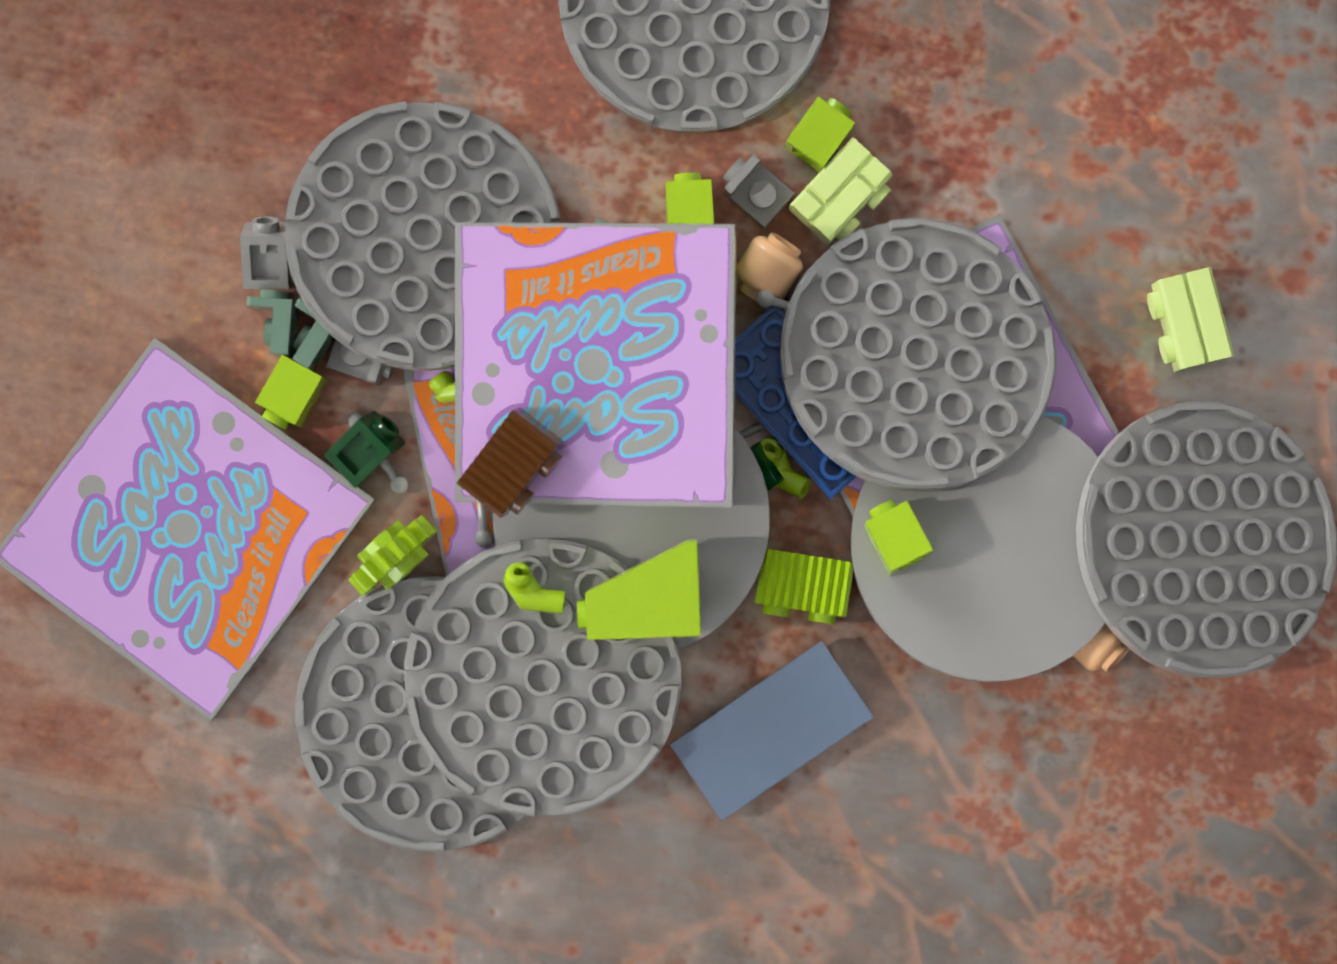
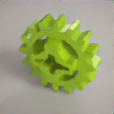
M423 514L413 520L407 527H404L397 520L357 555L363 564L351 575L352 577L348 581L362 597L375 589L380 583L389 591L429 556L423 546L438 530Z

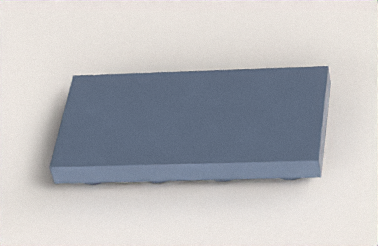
M820 641L671 742L670 746L716 814L723 821L874 716L827 647Z

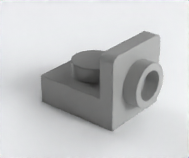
M755 154L747 162L740 157L723 177L728 183L724 187L723 195L760 227L765 229L795 193L761 165V159Z
M262 216L252 219V222L245 223L240 235L243 289H289L291 276L286 255L285 222H279V219L276 217Z
M335 340L326 366L329 369L380 386L383 377L390 379L395 368L365 358L345 347L337 340Z

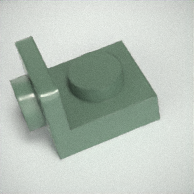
M262 289L260 290V297L247 296V307L258 311L273 312L272 318H266L263 333L264 345L270 346L269 353L276 357L284 355L288 358H293L296 350L292 347L297 338L299 309L294 306L296 302L292 299H287L288 292Z
M298 298L294 306L315 319L305 306L303 300ZM317 321L312 328L306 325L294 341L292 348L297 352L292 359L315 372L335 338Z

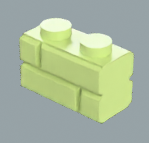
M852 137L793 200L789 210L822 242L829 246L836 238L841 240L858 228L861 223L855 217L866 205L874 210L887 197L892 189L886 184L893 174L876 157H873L862 144Z
M1211 267L1167 277L1151 284L1153 292L1147 294L1149 311L1153 320L1160 319L1164 337H1160L1158 340L1160 353L1165 364L1172 363L1174 372L1234 356Z

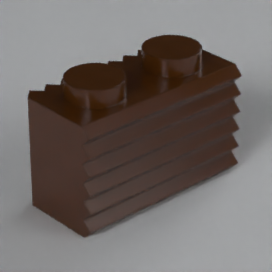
M521 407L513 409L456 484L499 518L508 515L510 511L518 515L534 495V492L528 489L539 474L547 478L563 456L556 451L562 445L563 440Z

